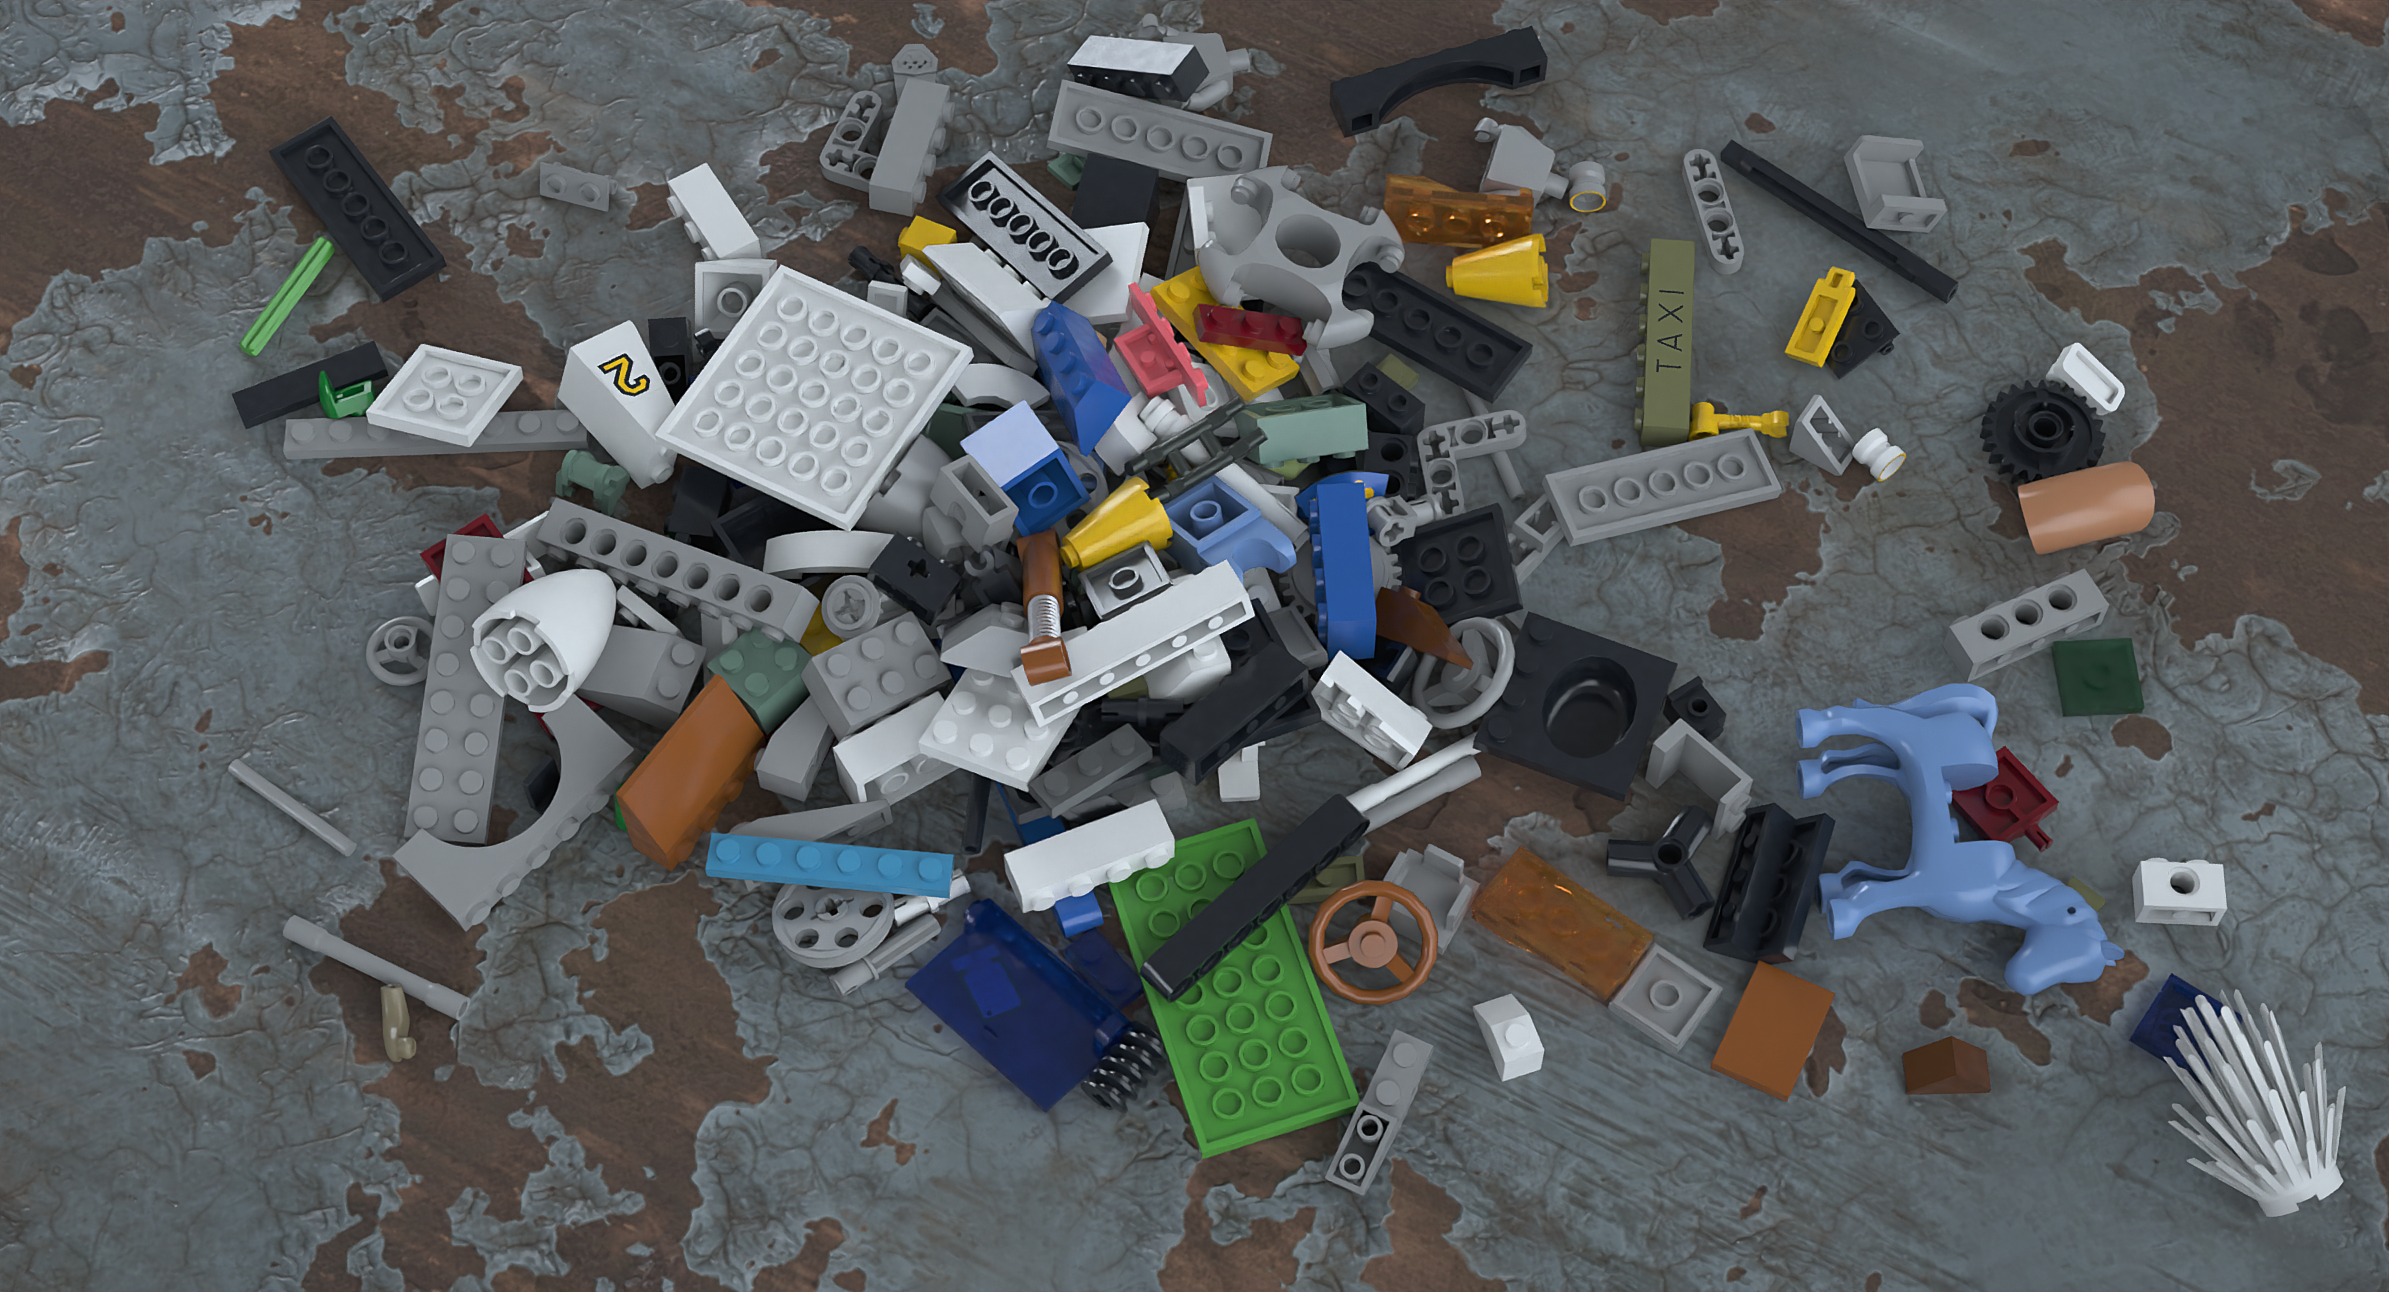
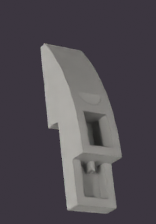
M1395 1029L1363 1101L1359 1102L1325 1176L1326 1180L1364 1197L1415 1097L1418 1083L1433 1053V1045Z

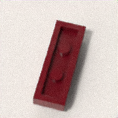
M1201 303L1197 304L1192 313L1199 342L1302 356L1308 347L1306 340L1302 338L1304 331L1300 318Z

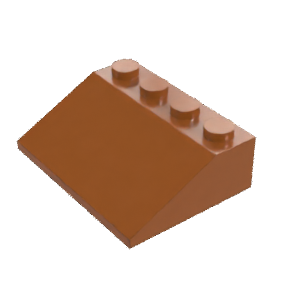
M717 673L616 793L633 848L669 871H672L679 861L684 862L687 860L694 849L697 839L704 831L708 832L714 827L719 818V812L728 801L733 802L737 799L746 779L752 772H757L754 770L757 753L761 748L766 749L767 747L763 732L724 678Z

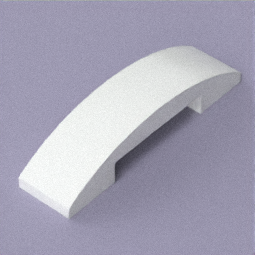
M825 530L778 536L767 540L763 572L781 579H802L803 573H868L871 564L894 535L867 531Z

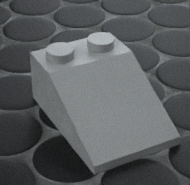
M612 625L605 648L596 665L574 694L668 731L684 710L708 648L670 633Z

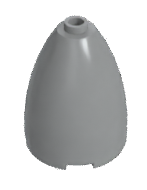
M919 433L900 462L880 486V490L868 502L866 510L854 525L855 528L859 531L893 535L898 531L905 537L910 536L917 539L925 547L922 530L925 508L936 506L929 496L940 468L954 461L928 436L925 437Z

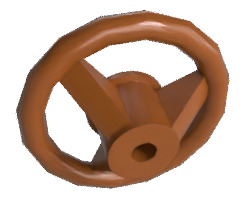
M1362 880L1339 888L1320 904L1309 926L1308 954L1316 975L1334 994L1356 1004L1385 1005L1408 997L1427 980L1437 960L1438 932L1430 910L1413 892L1390 881ZM1364 896H1376L1370 913L1360 916L1356 920L1351 932L1324 946L1325 930L1335 912L1349 901ZM1393 901L1402 904L1414 916L1422 935L1421 956L1414 969L1398 949L1397 936L1388 919ZM1353 957L1357 963L1365 967L1377 968L1385 965L1401 982L1381 990L1360 989L1343 981L1330 967V963Z

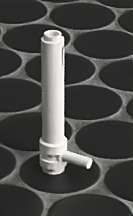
M1159 396L1153 398L1138 416L1147 429L1158 438L1147 450L1160 445L1195 424V422L1186 414L1181 416L1176 412L1177 406L1169 399L1164 401ZM1199 439L1180 450L1185 460L1193 468L1211 459ZM1232 463L1214 474L1260 509L1261 516L1282 531L1297 547L1294 550L1295 552H1298L1302 545L1309 540V532L1307 531L1309 527L1236 463Z

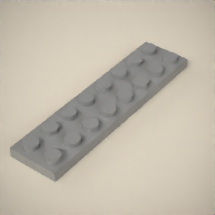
M447 534L404 832L406 841H409L423 828L430 835L448 844L487 847L507 694L501 697L490 687L478 671L470 649L474 646V628L471 626L481 614L497 601L522 586L528 548L526 540Z

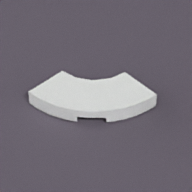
M986 363L968 364L951 388V391L965 407L977 403H993L1009 410L1022 400H1025L1033 410L1048 402L1050 393L1030 376L1006 366Z

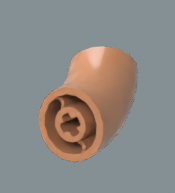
M2131 461L2095 466L2018 486L2023 516L2033 547L2038 556L2099 540L2140 532L2148 526L2154 513L2155 497L2150 479L2138 464Z

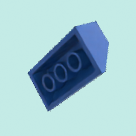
M1052 300L1045 311L1039 313L1033 327L1030 329L1036 365L1038 366L1037 371L1080 453L1087 457L1132 399V396L1088 318Z

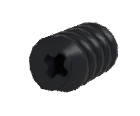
M1135 1020L1129 1024L1130 1032L1125 1031L1119 1036L1120 1044L1111 1046L1109 1049L1110 1056H1105L1099 1061L1100 1069H1094L1089 1073L1090 1082L1084 1081L1081 1083V1089L1098 1105L1108 1110L1114 1109L1123 1114L1128 1111V1108L1122 1101V1098L1125 1097L1132 1101H1136L1138 1098L1137 1093L1132 1088L1133 1084L1143 1089L1148 1086V1082L1142 1073L1145 1072L1152 1076L1157 1075L1158 1069L1152 1063L1153 1059L1163 1064L1168 1061L1167 1055L1162 1050L1163 1041L1160 1036L1148 1025Z

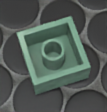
M752 626L750 631L743 633L709 662L706 667L712 678L716 673L724 678L758 727L768 735L795 712L811 695L800 675L812 656L798 643L785 638L782 643L775 642L760 633L761 628Z

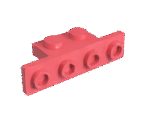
M1136 282L1129 284L1128 288L1132 307L1144 325L1113 339L1115 349L1148 399H1152L1184 384L1199 408L1207 405L1205 390L1209 388L1203 371L1199 367L1196 369L1190 364L1191 357L1183 342L1176 343L1172 327L1167 318H1159L1156 313V304L1148 291L1143 293Z

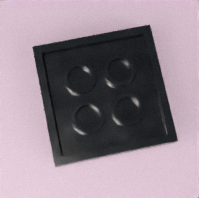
M1498 502L1415 528L1414 537L1403 539L1398 544L1390 546L1392 554H1397L1398 561L1394 566L1401 567L1402 574L1397 579L1402 581V586L1421 593L1419 601L1432 606L1448 628L1458 621L1473 617L1492 619L1524 609L1504 515Z

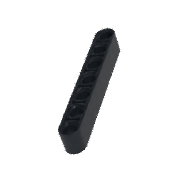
M1336 794L1155 951L1141 967L1140 976L1168 1003L1178 1000L1357 842L1369 827L1370 820L1342 794Z

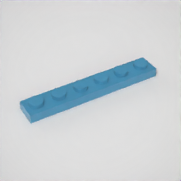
M712 833L705 871L707 876L950 899L955 860L952 854Z

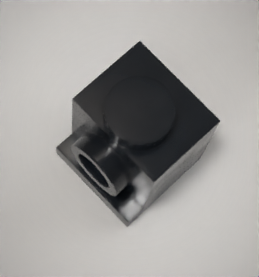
M1699 676L1667 694L1663 714L1672 725L1681 718L1709 743L1719 737L1724 730L1723 726L1727 714L1705 689L1703 680Z

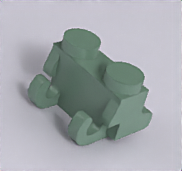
M570 450L563 460L562 468L556 473L555 494L561 497L566 495L572 498L576 490L569 486L575 482L593 490L594 498L599 500L597 509L601 510V514L610 517L615 510L617 500L626 491V485L630 481V476L621 466L615 465L612 467L597 462L595 457L589 452L582 451L579 453L575 450Z

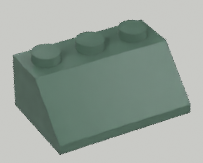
M1339 392L1246 405L1247 408L1233 417L1240 438H1244L1258 427H1261L1267 435L1268 440L1247 455V458L1261 464L1262 468H1279L1284 466V461L1297 459L1298 463H1314L1320 461V456L1333 454L1334 458H1350L1356 456L1355 451L1368 449L1366 404Z

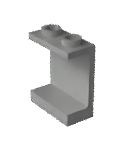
M1679 718L1653 743L1645 780L1658 789L1679 770L1719 804L1710 835L1717 841L1726 831L1731 834L1744 822L1746 818L1744 810L1751 801L1749 792L1753 779L1685 721Z

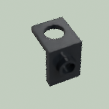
M548 754L545 755L522 782L530 807L542 815L551 804L560 781V774L555 760Z

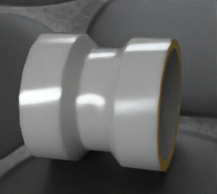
M1584 161L1573 165L1568 173L1569 184L1572 187L1569 193L1571 207L1579 212H1594L1603 208L1606 204V190L1603 187L1605 183V170L1603 166L1592 161Z

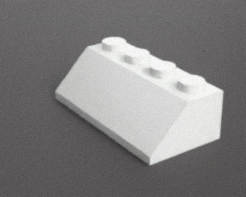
M973 243L926 246L922 250L956 294L968 302L1035 361L1030 329L1033 327L1036 317L1039 313L1045 311L1051 300L1045 297L1041 301L1040 298L1042 296L1028 281L1021 284V277L1008 264L1002 268L1003 263L989 248L983 252Z

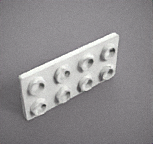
M1243 174L1187 180L1196 266L1199 265L1197 259L1198 252L1207 241L1215 240L1222 245L1226 254L1238 255L1260 233L1262 221L1257 210L1247 204H1237L1231 199V189L1235 180ZM1244 294L1241 301L1259 298Z

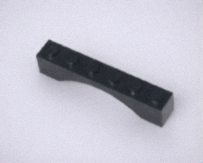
M1532 26L1513 29L1505 34L1487 39H1478L1470 44L1456 48H1446L1435 54L1421 58H1411L1400 64L1386 68H1376L1372 72L1354 77H1345L1337 82L1330 83V107L1344 138L1378 129L1386 117L1400 104L1416 94L1435 87L1454 83H1481L1513 90L1544 81L1548 57Z

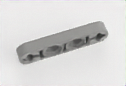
M1691 150L1685 155L1682 177L1709 263L1718 273H1735L1741 268L1744 258V246L1714 155L1707 150ZM1694 164H1699L1701 169H1705L1703 179L1700 180L1699 169L1697 166H1693ZM1703 191H1710L1715 193L1718 199L1713 202H1705L1700 199L1698 194ZM1719 220L1725 223L1728 228L1724 231L1716 232L1710 229L1707 224L1711 221ZM1726 243L1727 254L1729 257H1733V259H1727L1725 255H1721L1722 244Z

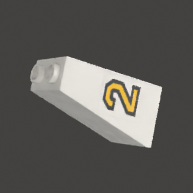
M628 320L571 347L557 397L579 419L616 462L629 473V476L641 489L655 482L659 484L666 481L674 471L673 467L677 452L658 444L654 434L675 408V405L635 325Z

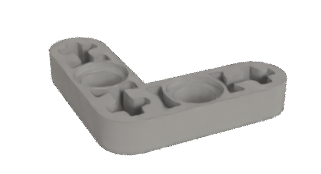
M865 90L853 95L820 155L821 170L826 179L869 193L868 184L870 179H864L860 174L865 169H874L878 157L864 153L883 116L881 98L873 91ZM860 109L865 110V112H864V114H863V121L860 120V119H861ZM852 130L861 134L860 138L855 141H846L842 138L844 133Z
M1503 410L1429 426L1420 432L1417 438V445L1427 494L1432 493L1438 499L1442 511L1441 520L1466 512L1456 460L1513 449L1525 441L1527 437L1526 421L1518 411ZM1512 424L1514 433L1507 434L1505 426ZM1491 427L1494 433V438L1490 439L1488 428ZM1470 430L1479 431L1483 435L1481 440L1474 444L1465 443L1462 437ZM1438 440L1441 458L1434 459L1431 441ZM1439 470H1446L1452 474L1451 479L1444 484L1434 483L1431 477ZM1449 495L1453 508L1452 514L1445 515L1442 496Z

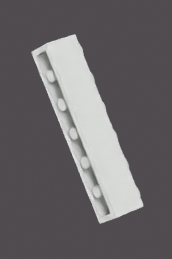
M1226 559L1215 566L1204 569L1201 573L1178 585L1169 587L1161 594L1132 606L1128 611L1106 622L1097 624L1093 629L1071 640L1064 641L1071 664L1072 676L1030 686L1023 664L1010 672L1022 699L1040 728L1254 617L1255 614L1248 592Z

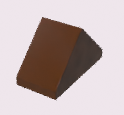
M1950 1036L1902 1054L1906 1095L1990 1093L1991 1091L1986 1051L1958 1038Z

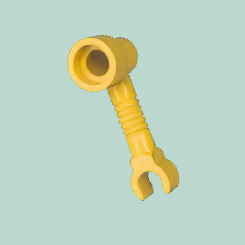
M1699 402L1691 408L1692 421L1689 423L1688 441L1719 435V429L1743 430L1753 428L1754 431H1761L1763 434H1769L1772 437L1787 436L1786 426L1789 425V413L1773 411L1771 413H1764L1762 416L1714 414L1712 404Z

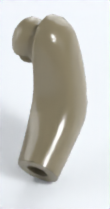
M391 984L383 986L380 989L384 1047L391 1061L400 1062L402 1058L410 1059L415 1055L416 1041L413 1037H407L410 1017L402 985Z

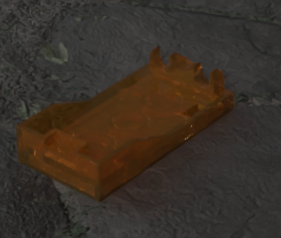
M1387 174L1384 211L1395 225L1402 243L1485 249L1528 236L1531 233L1534 197H1532V190L1529 188L1520 187L1519 196L1460 192L1423 176Z
M1522 846L1517 849L1472 905V918L1503 940L1538 955L1604 1001L1608 1000L1620 983H1625L1633 972L1638 960L1653 943L1654 934ZM1610 917L1622 925L1623 929L1620 930L1615 926L1614 922H1608L1606 919Z

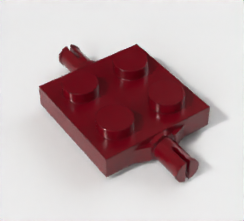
M2004 746L1996 751L1998 775L1992 781L1978 787L1961 791L1952 790V802L1950 805L1984 841L1995 840L2010 843L2014 839L2026 836L2039 849V852H2043L2045 848L2048 849L2052 845L2053 840L2038 824L2042 819L2057 810L2059 801Z

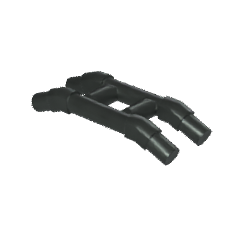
M1237 395L1223 406L1221 405L1206 415L1205 418L1160 445H1156L1143 452L1140 456L1126 462L1124 469L1132 477L1157 466L1167 459L1179 478L1147 494L1150 500L1158 497L1161 504L1172 501L1232 463L1241 460L1256 447L1268 440V437L1262 428L1258 427L1224 450L1212 431L1220 428L1230 421L1232 417L1247 408L1243 399ZM1199 439L1211 459L1192 470L1180 450Z

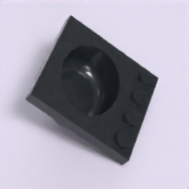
M1528 611L1514 644L1515 658L1512 675L1502 695L1485 713L1473 741V749L1624 802L1675 676L1678 663Z

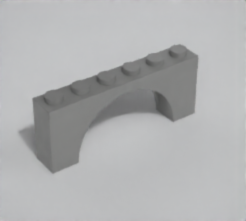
M574 693L561 707L547 712L541 717L550 733L558 742L561 754V777L551 804L530 828L508 841L477 848L448 844L430 835L422 828L392 855L401 869L465 931L472 925H477L485 920L490 913L491 907L502 897L511 895L520 885L521 879L532 869L542 866L549 858L550 852L560 842L573 837L578 831L580 824L591 813L600 811L607 804L609 796L616 791V788L621 783L627 781L642 763L636 751Z

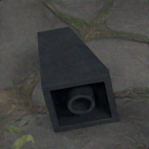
M1088 154L1070 219L1082 230L1145 222L1149 228L1145 256L1160 215L1159 170Z

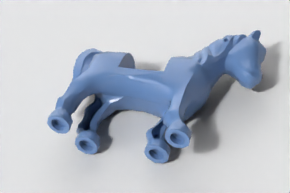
M1952 683L1920 692L1902 701L1884 706L1871 704L1856 698L1852 703V707L1835 705L1819 711L1811 708L1796 711L1795 727L1800 748L1816 747L1831 735L1856 734L1882 741H1872L1855 749L1845 751L1827 749L1822 751L1818 759L1797 761L1796 779L1801 800L1818 798L1827 787L1845 779L1872 778L1885 781L1898 788L1910 809L1913 833L1911 853L1905 869L1897 871L1885 870L1870 866L1861 861H1850L1839 873L1820 874L1815 889V898L1819 914L1826 913L1827 925L1831 940L1851 937L1863 919L1884 910L1900 907H1918L1936 918L1963 924L1995 923L2019 928L2026 931V936L2022 947L2006 963L2004 980L2012 990L2023 996H2032L2064 982L2083 983L2096 981L2101 976L2105 965L2116 966L2114 960L2124 958L2123 949L2107 941L2108 937L2100 925L2099 914L2086 902L2085 898L2078 891L2066 886L2060 880L2038 869L2029 868L2020 860H2016L2012 845L1995 840L1955 843L1959 840L1958 823L1956 818H1950L1948 804L1952 802V790L1961 791L1978 787L1992 781L1998 775L1997 755L1991 739L1997 724L1999 710L1995 697L1988 691L1973 684Z

